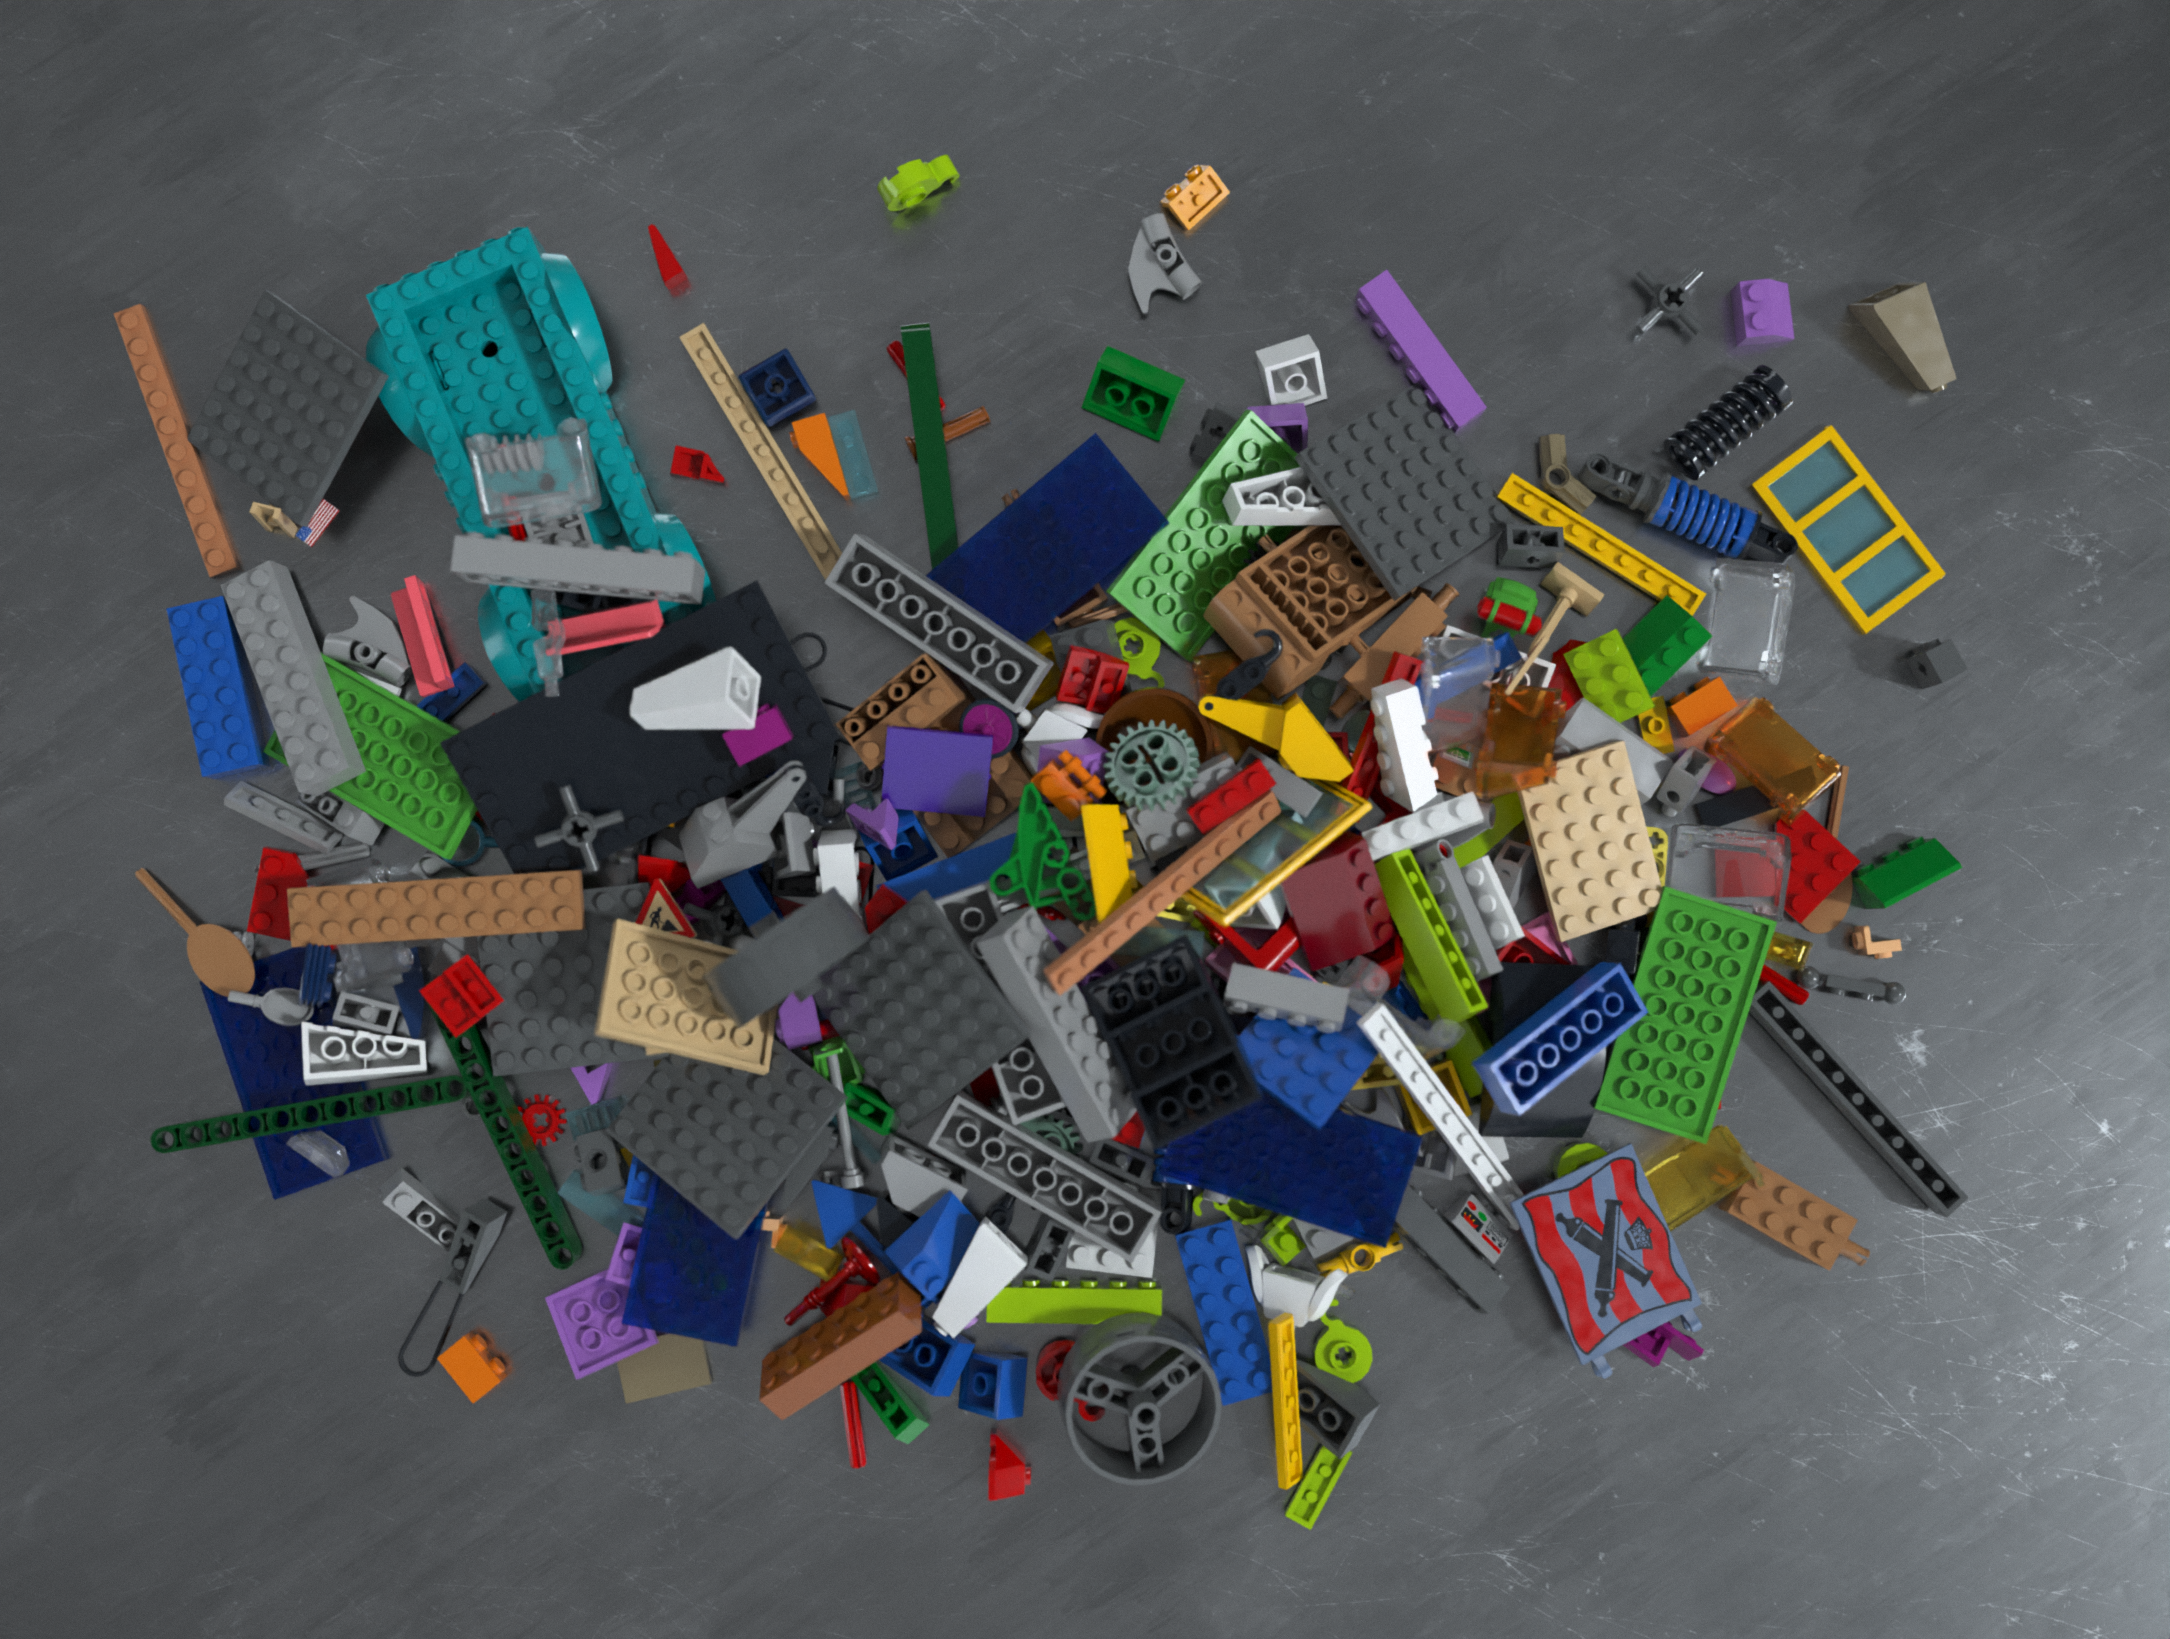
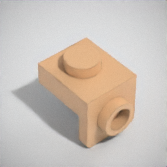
M1868 925L1854 926L1855 933L1852 934V943L1858 955L1874 954V959L1892 957V952L1902 951L1900 939L1871 941Z
M760 1210L746 1228L772 1231L771 1248H778L781 1245V1241H786L787 1224H782L783 1216H771L769 1210Z

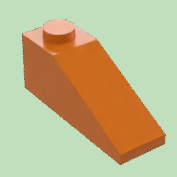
M825 413L792 422L794 431L789 432L794 449H800L802 455L845 501L851 500Z

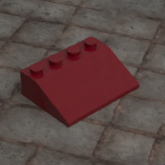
M1347 830L1343 831L1279 883L1309 970L1313 972L1374 951L1397 935L1366 838Z

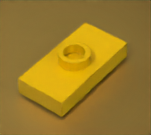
M1664 696L1653 697L1652 701L1655 707L1636 716L1640 738L1663 754L1675 752Z

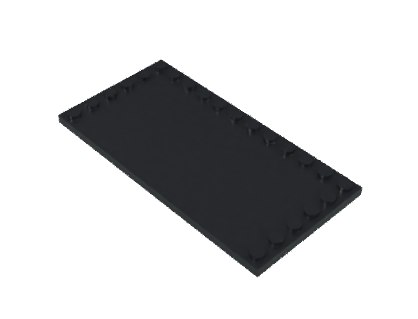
M755 580L671 623L652 637L640 639L440 742V745L513 873L522 874L583 870L587 867L580 847L570 845L565 840H561L538 848L535 842V836L560 829L563 820L568 815L559 790L563 786H571L579 811H587L594 818L617 810L622 811L624 821L598 829L596 837L591 842L598 862L692 814L695 808L725 797L782 768L785 764L833 742L841 736L758 580ZM732 647L761 676L757 708L767 703L770 707L777 704L794 736L792 740L739 766L722 736L724 731L728 729H644L630 716V704L633 699L634 689L723 649ZM578 821L572 823L575 830L574 833L578 836L585 831H589L586 825L579 826Z

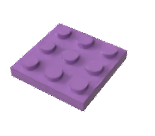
M607 1270L545 1297L576 1380L659 1343L636 1282L634 1288L606 1281Z

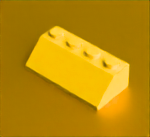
M1081 805L1099 924L1132 898V888L1138 887L1135 870H1129L1128 859L1133 858L1131 841L1125 842L1123 830L1129 829L1126 812H1120L1119 805Z

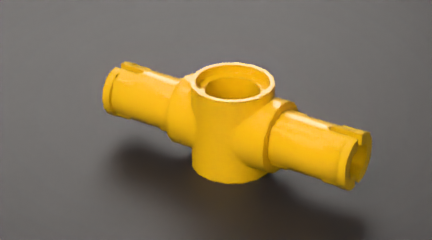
M1395 1232L1375 1242L1369 1240L1362 1244H1351L1345 1251L1340 1252L1338 1257L1321 1264L1319 1263L1316 1267L1318 1272H1321L1319 1275L1325 1278L1329 1273L1338 1268L1347 1274L1358 1270L1368 1271L1375 1263L1380 1262L1382 1257L1403 1250V1244L1397 1242L1401 1239ZM1362 1249L1365 1252L1366 1258L1362 1264L1357 1265L1354 1255L1358 1250Z

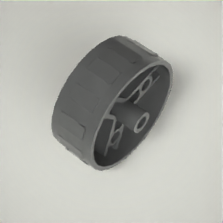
M833 886L781 922L773 911L755 923L749 930L756 939L710 970L702 978L709 986L708 989L728 1018L732 1019L739 1029L792 993H794L800 1003L825 986L818 975L871 937L844 895L842 896L838 889Z
M1126 1313L1108 1318L1091 1327L1075 1342L1067 1353L1059 1374L1057 1388L1059 1412L1071 1445L1082 1461L1097 1474L1114 1482L1128 1485L1155 1484L1169 1480L1189 1469L1211 1445L1219 1427L1222 1406L1219 1384L1213 1367L1196 1339L1179 1324L1163 1316L1149 1313ZM1136 1342H1159L1172 1345L1170 1349L1143 1370L1130 1367L1119 1372L1095 1364L1107 1353L1121 1346ZM1174 1368H1178V1370H1177L1176 1372H1174V1373H1169L1170 1370H1172V1369H1174ZM1203 1373L1204 1386L1202 1398L1194 1417L1182 1432L1171 1441L1162 1445L1159 1429L1161 1418L1159 1407ZM1159 1380H1163L1153 1391L1151 1390L1150 1386ZM1103 1382L1101 1386L1093 1387L1095 1384ZM1115 1388L1120 1389L1122 1397L1113 1393ZM1074 1397L1125 1414L1130 1453L1106 1450L1083 1436L1072 1422ZM1145 1437H1149V1438H1148L1147 1440H1145V1441H1140V1440H1142V1439L1145 1438Z

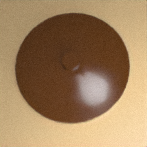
M1146 687L1125 694L1109 707L1098 728L1096 743L1106 749L1108 753H1114L1110 744L1120 743L1118 734L1127 737L1129 735L1128 727L1137 731L1138 722H1141L1144 728L1149 726L1150 720H1153L1155 726L1159 727L1162 720H1164L1168 729L1171 725L1176 724L1178 732L1184 729L1188 738L1193 739L1194 747L1197 748L1199 754L1196 758H1198L1200 764L1210 760L1212 757V736L1206 717L1201 714L1199 707L1191 699L1172 689ZM1157 745L1153 748V750H1157L1161 748L1163 745ZM1139 747L1146 763L1152 768L1159 783H1165L1145 749ZM1133 759L1129 761L1127 764H1133L1137 761V759ZM1172 766V767L1168 768L1166 771H1167V772L1173 771V770H1175L1177 767H1176V766ZM1151 781L1141 784V787L1149 785Z

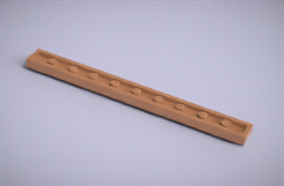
M138 304L116 312L114 317L209 577L215 579L239 570V563L197 448L188 441L190 429L146 309L143 305Z
M1270 789L1227 818L1044 969L1043 973L1053 991L1059 996L1065 993L1279 815L1282 811L1274 792Z

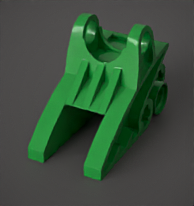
M1031 782L1024 786L1019 807L1018 829L1009 861L992 874L989 883L991 890L999 896H1006L1024 887L1029 903L1034 909L1066 901L1072 914L1077 919H1091L1097 912L1095 897L1080 870L1075 867L1066 866L1070 858L1069 848L1065 840L1061 841L1062 835L1056 823L1052 822L1053 818L1046 804L1042 803L1043 799L1038 789ZM1053 846L1056 849L1062 848L1065 855H1061L1064 859L1059 863L1056 859H1049L1048 853H1052L1049 850ZM1045 863L1050 867L1060 868L1059 872L1043 879ZM1073 872L1078 876L1079 883L1075 888L1069 889L1063 885L1062 877L1065 873ZM1000 874H1006L1011 878L1012 885L1010 889L1002 890L997 886L996 881ZM1058 887L1062 893L1040 898L1042 890ZM1085 888L1086 893H1081V896L1085 902H1092V906L1089 907L1090 913L1087 915L1083 911L1078 913L1076 910L1079 906L1077 898L1074 897L1073 900H1070L1067 894H1074Z

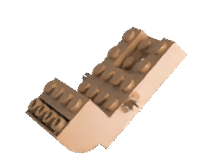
M1310 525L1278 547L1268 535L1263 536L1258 541V544L1264 548L1267 554L1240 571L1236 578L1212 599L1203 617L1242 661L1266 654L1273 647L1270 637L1261 636L1255 638V632L1261 629H1270L1279 634L1283 642L1282 653L1272 664L1262 681L1274 697L1279 700L1317 674L1328 656L1341 646L1350 644L1360 656L1367 653L1370 647L1359 637L1360 633L1409 600L1417 587L1394 601L1342 525ZM1351 558L1361 560L1364 566H1355L1351 562Z
M923 653L837 722L836 726L871 771L882 767L884 764L887 726L959 732V721L964 709L976 701V699L957 674H953L947 666L928 653ZM1013 748L1006 755L991 759V779L988 783L985 817L913 810L948 858L961 853L1020 807L1024 786L1031 783L1033 776Z

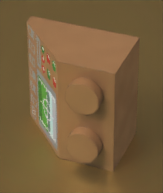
M1441 733L1430 761L1431 767H1436L1439 778L1434 780L1436 791L1454 797H1459L1473 791L1477 801L1481 802L1490 780L1495 753Z

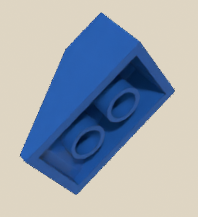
M949 1190L884 1252L930 1301L952 1280L980 1223Z
M923 1315L921 1318V1333L878 1360L930 1395L950 1397L976 1344L959 1333L954 1338L950 1334L944 1336L933 1325L936 1321Z

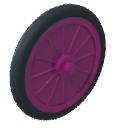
M984 698L972 702L964 709L959 721V732L993 735L991 759H995L1009 753L1016 744L1018 723L1015 715L1009 708L995 699Z

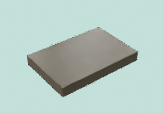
M700 1325L656 1335L659 1341L658 1344L617 1362L626 1404L712 1383Z

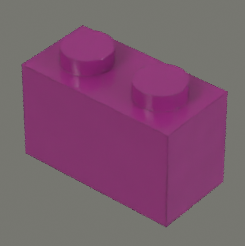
M768 703L757 708L755 727L753 729H728L722 734L739 766L792 740L794 736L778 705L770 707Z

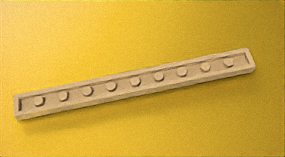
M702 323L679 338L826 580L841 557L842 552L707 327Z

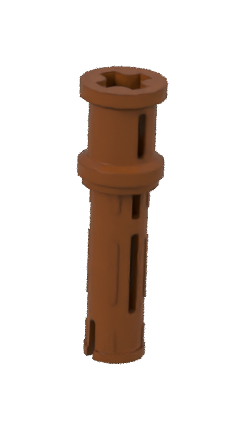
M982 405L971 412L944 423L945 442L972 431L979 426L990 423L991 421L985 407ZM915 436L904 437L915 461L918 460Z

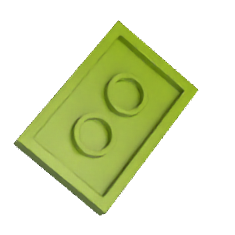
M1614 629L1563 654L1584 698L1619 723L1655 707L1618 629Z

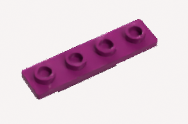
M1669 1321L1623 1344L1624 1347L1653 1368L1660 1364L1668 1347L1688 1361L1702 1356L1704 1349L1698 1346L1693 1338L1683 1335Z

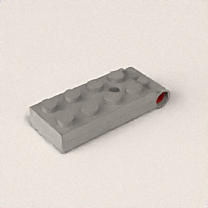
M1440 839L1413 853L1475 981L1479 982L1503 971L1456 862L1451 844L1445 839Z

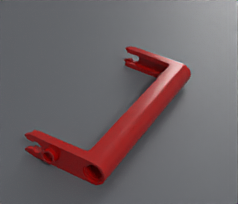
M1352 752L1349 754V762L1351 761L1352 756L1354 754ZM1380 773L1369 796L1385 813V817L1376 827L1413 814V812L1383 794L1380 787V781L1382 780ZM1198 909L1192 912L1195 918L1209 931L1208 935L1211 940L1219 946L1223 945L1245 966L1276 972L1301 946L1291 916L1255 950L1229 925L1226 927L1222 926Z

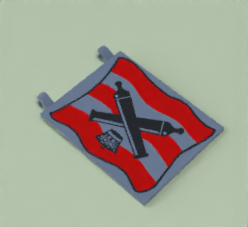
M1631 1143L1509 1202L1580 1365L1591 1361L1592 1369L1597 1377L1605 1379L1612 1375V1370L1604 1358V1354L1678 1316H1681L1682 1325L1687 1331L1696 1332L1702 1328L1699 1318L1693 1311V1308L1701 1305L1702 1302Z

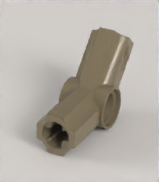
M1549 434L1540 436L1541 488L1545 492L1553 494L1568 508L1581 515L1597 496L1570 474V470L1567 468L1565 435ZM1549 473L1558 474L1561 478V484H1553L1549 479Z

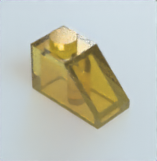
M1774 931L1765 963L1790 971H1803L1813 943Z
M789 1225L774 1249V1252L779 1257L825 1282L835 1275L844 1259L838 1253Z

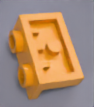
M1195 165L1185 173L1186 178L1179 185L1176 183L1168 188L1164 193L1166 197L1160 201L1163 207L1170 209L1185 230H1190L1230 193L1209 165Z

